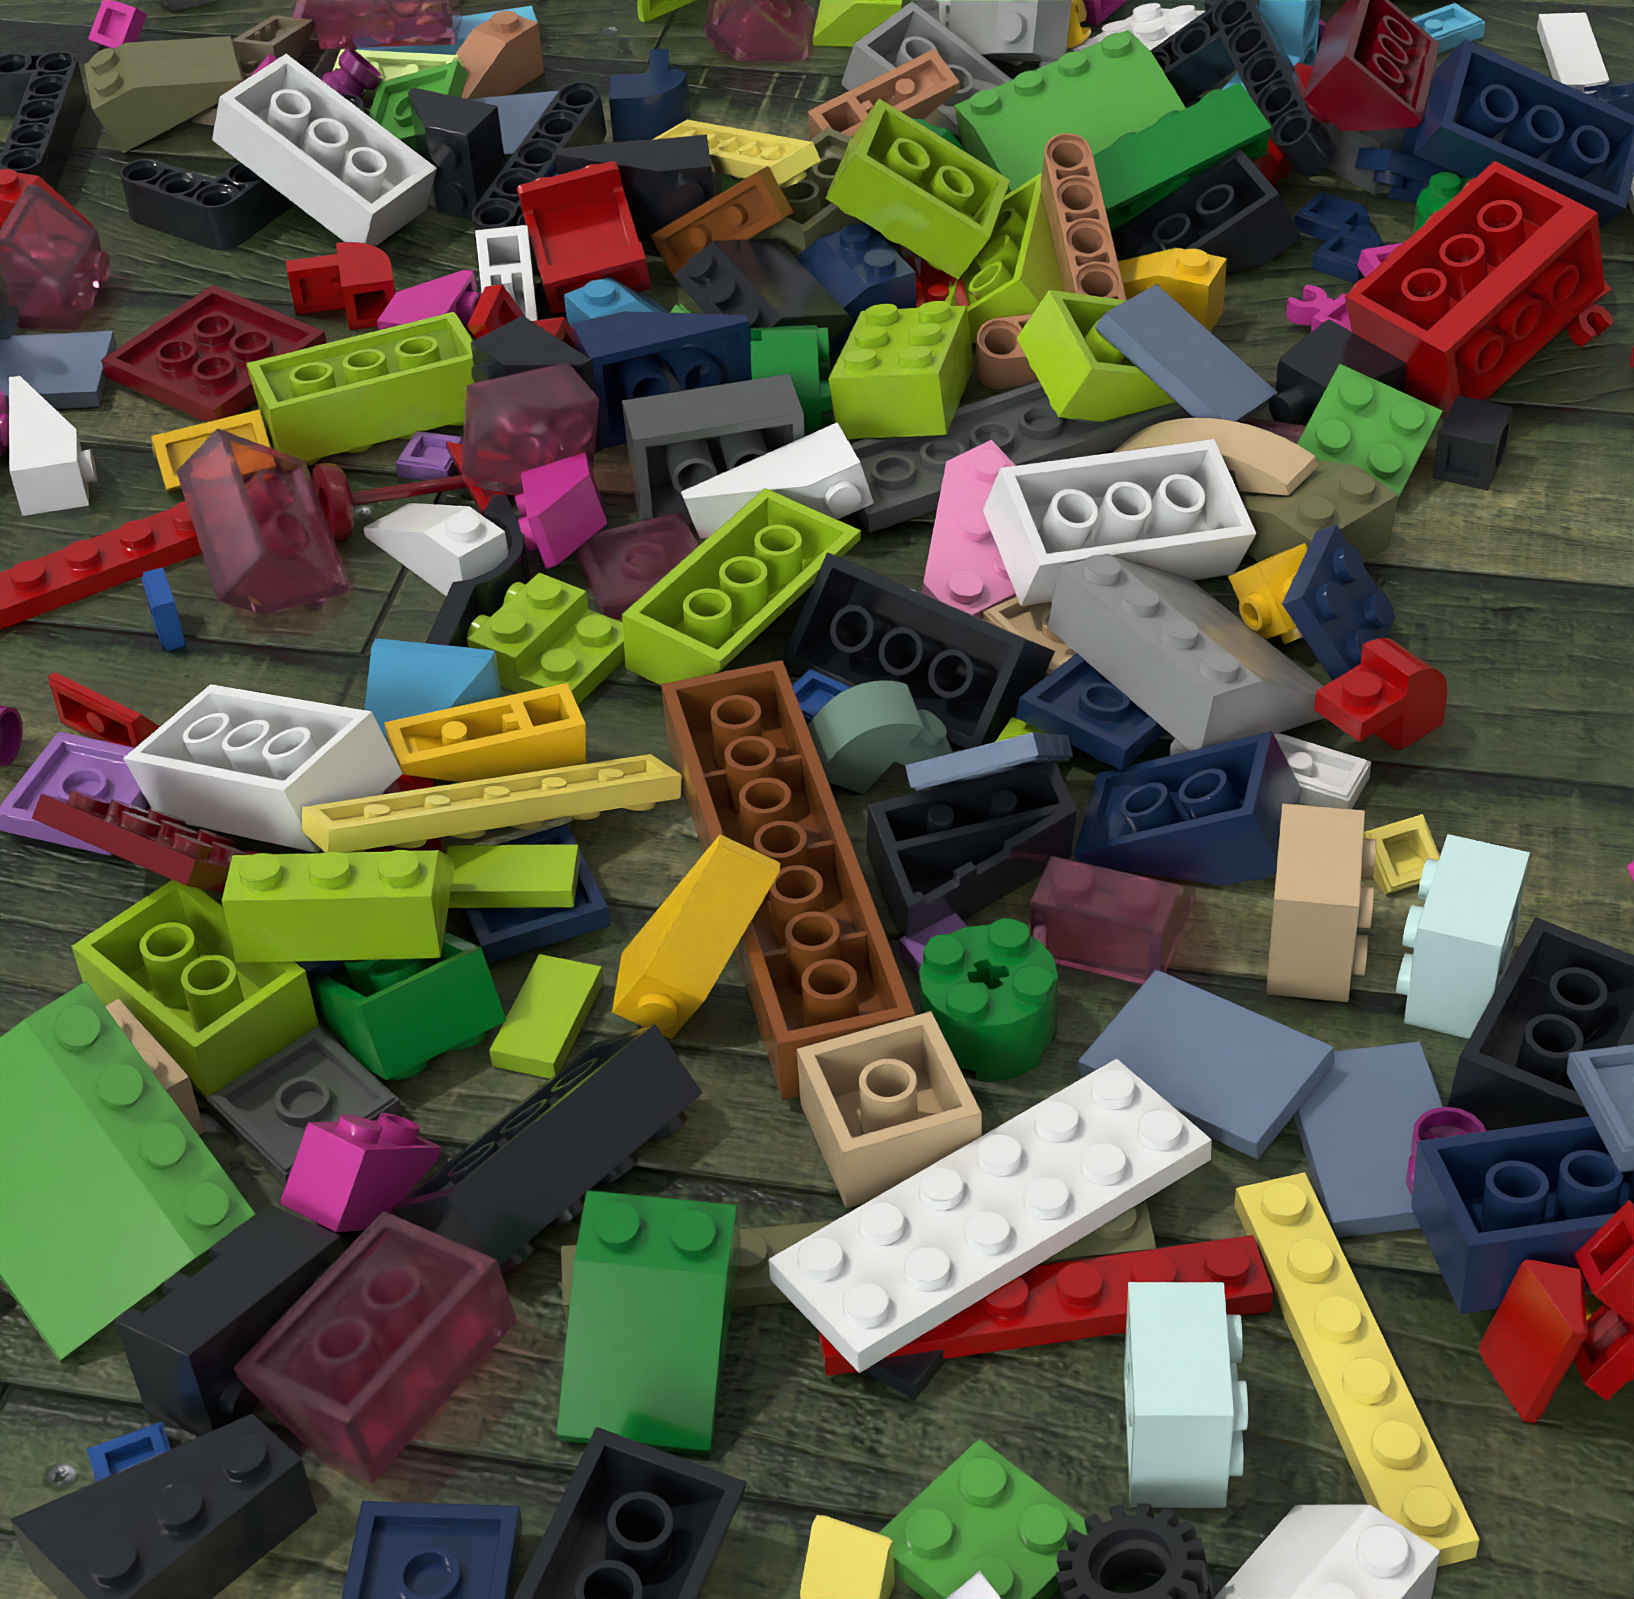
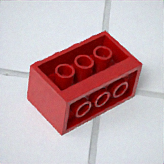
M1494 161L1476 178L1471 179L1464 186L1463 190L1440 211L1433 213L1426 223L1408 240L1394 248L1388 258L1366 278L1359 280L1353 286L1351 291L1345 296L1351 331L1405 362L1406 373L1403 393L1442 410L1441 418L1445 419L1457 395L1485 401L1605 290L1598 212Z

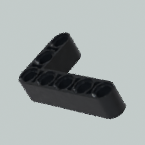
M1220 0L1151 50L1184 106L1237 70L1249 96L1272 127L1270 133L1271 140L1299 174H1315L1324 169L1333 158L1335 152L1334 143L1324 123L1319 121L1308 109L1307 102L1303 99L1306 89L1274 27L1253 0Z
M68 51L0 54V116L16 115L0 156V170L11 169L17 173L40 176L55 191H57L87 104V95L78 58L74 53Z
M579 81L570 83L559 90L474 207L472 218L475 230L526 225L517 187L533 182L538 178L553 177L558 171L555 149L601 145L606 137L607 129L599 87L590 82ZM530 240L534 274L540 275Z
M340 94L365 113L364 103L360 97L351 94ZM153 159L132 161L120 170V178L132 221L214 250H228L241 245L295 205V203L240 161L215 179Z

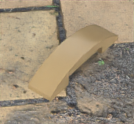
M1183 418L1160 422L1136 432L1112 452L1215 439L1227 469L1235 471L1239 491L1289 496L1318 467L1315 455L1284 437L1248 424L1215 418Z

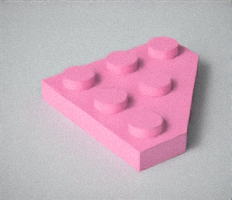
M992 440L946 461L922 586V593L981 619L983 611L1017 597L983 512L1000 468L1016 466Z

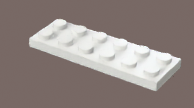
M1115 1059L768 1259L770 1280L860 1373L1210 1161L1212 1139L1123 1063Z

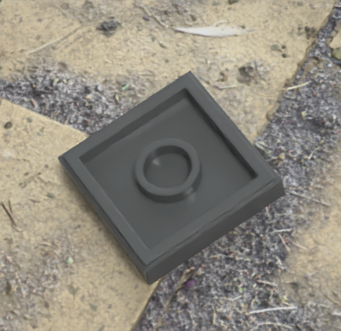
M320 1026L206 1098L210 1115L284 1187L288 1181L308 1122H338L341 1114L356 1115L370 1121H378L381 1113L403 1116L400 1099Z

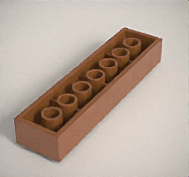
M783 660L664 683L661 684L667 742L676 770L682 775L681 786L703 854L721 834L780 862L778 876L734 951L782 1100L800 1097L798 1048L915 1016V1012Z

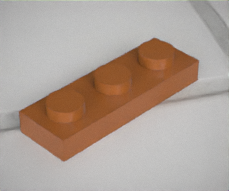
M767 166L650 235L671 274L674 275L693 255L699 253L710 242L747 240L794 212Z

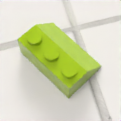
M438 850L233 855L223 893L222 905L235 963L441 958L454 873L453 857Z

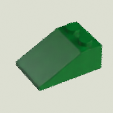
M447 932L444 934L441 958L344 960L341 966L330 972L319 975H307L316 1012L361 1065L385 1080H400L414 1076L427 1067V1060L449 1049L461 1050L472 1047L486 1038L487 1030L507 1021L482 948Z
M586 1190L572 1276L556 1434L559 1441L588 1443L595 1428L599 1427L664 1452L711 1456L741 1248L737 1205Z

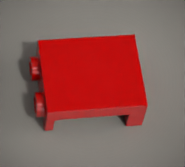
M616 161L588 165L583 169L553 177L538 178L533 182L517 187L551 315L566 311L564 294L582 288L594 280L611 277L637 292L652 289L646 257L642 244L637 237Z

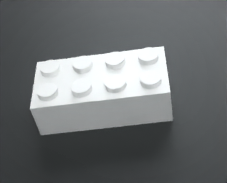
M283 55L219 97L212 140L344 242H359L376 247L427 209L437 168L289 55Z
M1215 439L1003 467L998 472L983 508L987 523L1020 606L1052 602L1059 566L1085 560L1094 555L1110 554L1184 576L1192 581L1233 575L1256 535V531Z
M211 684L123 758L147 802L153 809L177 816L185 820V824L315 853L321 848L302 832V807L383 795L384 790L403 774L371 711Z

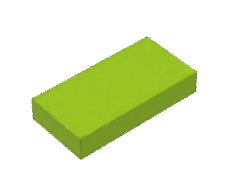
M448 845L447 855L453 857L454 862L448 908L574 907L580 867L578 845Z
M539 954L506 1017L507 1021L503 1023L489 1050L492 1067L549 1079L556 1075L562 1069L604 983L602 966Z

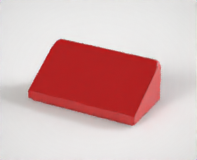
M56 672L48 676L60 722L93 739L136 748L160 727L142 714Z
M1536 1260L1523 1261L1479 1344L1480 1355L1524 1422L1535 1424L1537 1419L1541 1418L1588 1334L1584 1276L1581 1275V1269Z

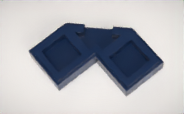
M1320 192L1295 214L1294 223L1299 232L1326 241L1313 253L1312 269L1354 284L1365 278L1357 266L1362 250L1381 247L1384 244L1379 234L1373 232L1370 226V216L1363 205Z

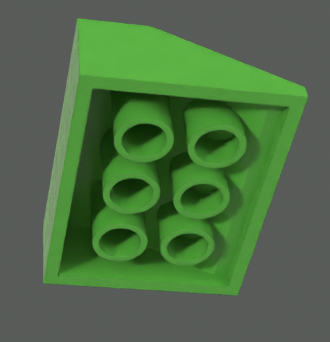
M1129 30L1110 34L1101 42L1078 52L1066 53L1055 62L1034 71L1023 72L1009 82L990 90L979 91L972 95L970 99L954 105L964 150L1010 180L1005 195L1042 173L1045 146L1048 140L1055 135L1074 133L1083 137L1089 143L1094 155L1112 146L1122 135L1129 132L1138 133L1156 124L1166 113L1174 110L1180 112L1186 109L1152 52Z
M87 981L25 1018L0 1037V1279L57 1360L62 1362L115 1325L114 1320L128 1309L138 1310L163 1292V1283L176 1273L180 1272L187 1276L209 1261V1249L255 1215L252 1208Z

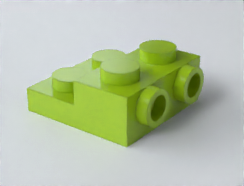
M538 573L527 584L521 582L514 583L505 595L503 606L491 617L480 615L475 618L467 635L469 648L495 650L500 685L516 693H523L568 683L577 706L625 660L623 623L589 610L587 592L585 590L542 573Z

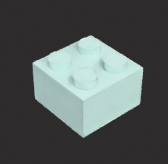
M1447 834L1439 861L1427 858L1418 891V898L1426 901L1424 907L1411 905L1402 941L1403 946L1414 948L1413 954H1404L1396 986V993L1407 995L1404 1024L1466 1039L1470 1038L1510 963L1515 944L1530 852Z
M1128 1282L1124 1388L1130 1507L1137 1508V1503L1151 1504L1152 1508H1226L1229 1476L1243 1475L1242 1430H1247L1248 1396L1246 1381H1238L1236 1363L1242 1362V1323L1240 1315H1226L1224 1283Z

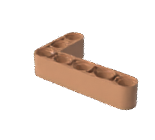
M1074 133L1055 135L1048 140L1045 146L1041 174V191L1064 292L1126 300L1091 147L1083 137ZM1032 314L995 318L987 321L980 327L976 340L974 373L983 385L993 389L1022 387L1039 381L1017 340V336ZM995 352H996V353H1003V354H1005V355H997V354H994V353H995Z

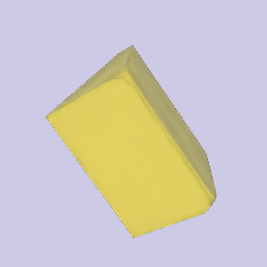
M1423 814L1375 828L1363 834V838L1376 839L1373 879L1385 895L1419 885L1427 858L1437 861L1440 859Z
M816 1515L811 1528L800 1589V1599H889L895 1586L893 1540L824 1515Z

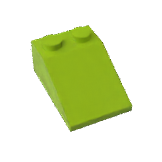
M1049 290L1017 336V340L1029 361L1031 369L1035 372L1050 400L1051 407L1058 417L1103 422L1176 403L1174 399L1095 328L1106 312L1127 300Z

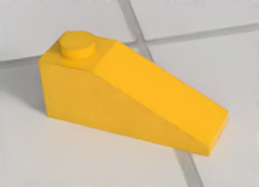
M1173 248L1118 261L1126 300L1157 284L1209 332H1211L1223 313L1227 258L1209 255L1199 249L1185 250Z
M568 683L384 722L385 733L393 755L404 775L463 783L587 764L586 724Z
M720 834L622 952L612 1013L643 1027L655 1024L663 1036L672 1039L706 1000L778 876L780 862Z

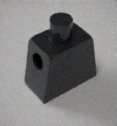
M1329 319L1281 356L1277 366L1276 391L1278 393L1269 402L1270 414L1274 421L1282 427H1289L1299 420L1308 424L1339 364L1403 392L1406 363Z

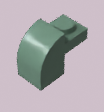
M873 681L849 688L832 698L807 725L828 782L863 795L893 761L902 765H908L952 753L946 738L947 731L943 723L929 711L922 709L917 711L907 684L896 681Z

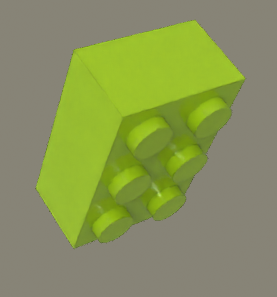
M878 99L849 141L825 199L837 205L845 214L856 217L878 230L889 241L900 244L922 257L933 268L945 271L959 280L990 239L1010 180L891 105Z
M932 301L921 305L919 308L897 309L893 304H878L869 307L866 311H861L829 376L835 423L839 424L847 439L947 435L974 367L967 305L950 306L945 301Z
M171 880L71 946L83 983L85 981L88 982L104 1006L119 999L189 1076L192 1088L205 1099L319 1026L306 971L295 962L235 963L223 906L199 888L186 886Z

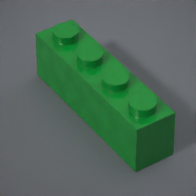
M1240 82L1224 90L1215 89L1207 93L1198 103L1180 112L1177 110L1168 112L1156 124L1138 133H1126L1119 137L1112 146L1093 155L1111 233L1238 147L1252 162L1266 155L1272 127Z

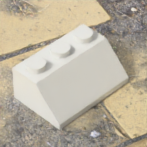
M1295 1505L1214 1599H1432L1440 1550L1371 1505Z

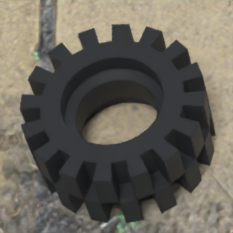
M1137 1503L1136 1516H1126L1123 1504L1109 1507L1112 1520L1103 1523L1096 1513L1084 1520L1087 1535L1073 1529L1065 1538L1069 1551L1059 1549L1056 1560L1059 1572H1056L1062 1599H1214V1591L1201 1538L1197 1539L1195 1527L1187 1519L1179 1524L1177 1513L1166 1507L1163 1508L1157 1519L1154 1517L1151 1504ZM1154 1573L1163 1576L1157 1583L1141 1591L1118 1593L1107 1590L1113 1583L1131 1574Z

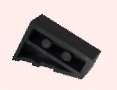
M1055 761L868 804L866 852L899 938L905 936L907 939L954 913L963 921L1071 858L1077 809Z
M268 1204L209 1249V1259L213 1261L192 1277L178 1272L164 1282L163 1294L167 1296L143 1314L130 1308L116 1318L114 1322L145 1411L197 1437L252 1414L259 1402L261 1393L282 1367L289 1366L297 1359L303 1349L307 1336L327 1312L335 1310L342 1303L348 1292L352 1279L340 1235Z
M250 1414L10 1520L32 1572L58 1599H212L315 1515L317 1509L302 1459L256 1416Z

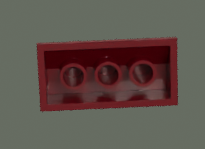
M1347 0L1326 23L1303 99L1307 102L1310 112L1319 121L1325 124L1331 122L1341 131L1415 128L1423 119L1439 42L1389 0Z

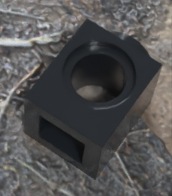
M1457 395L1438 432L1433 478L1488 491L1507 452L1513 407Z

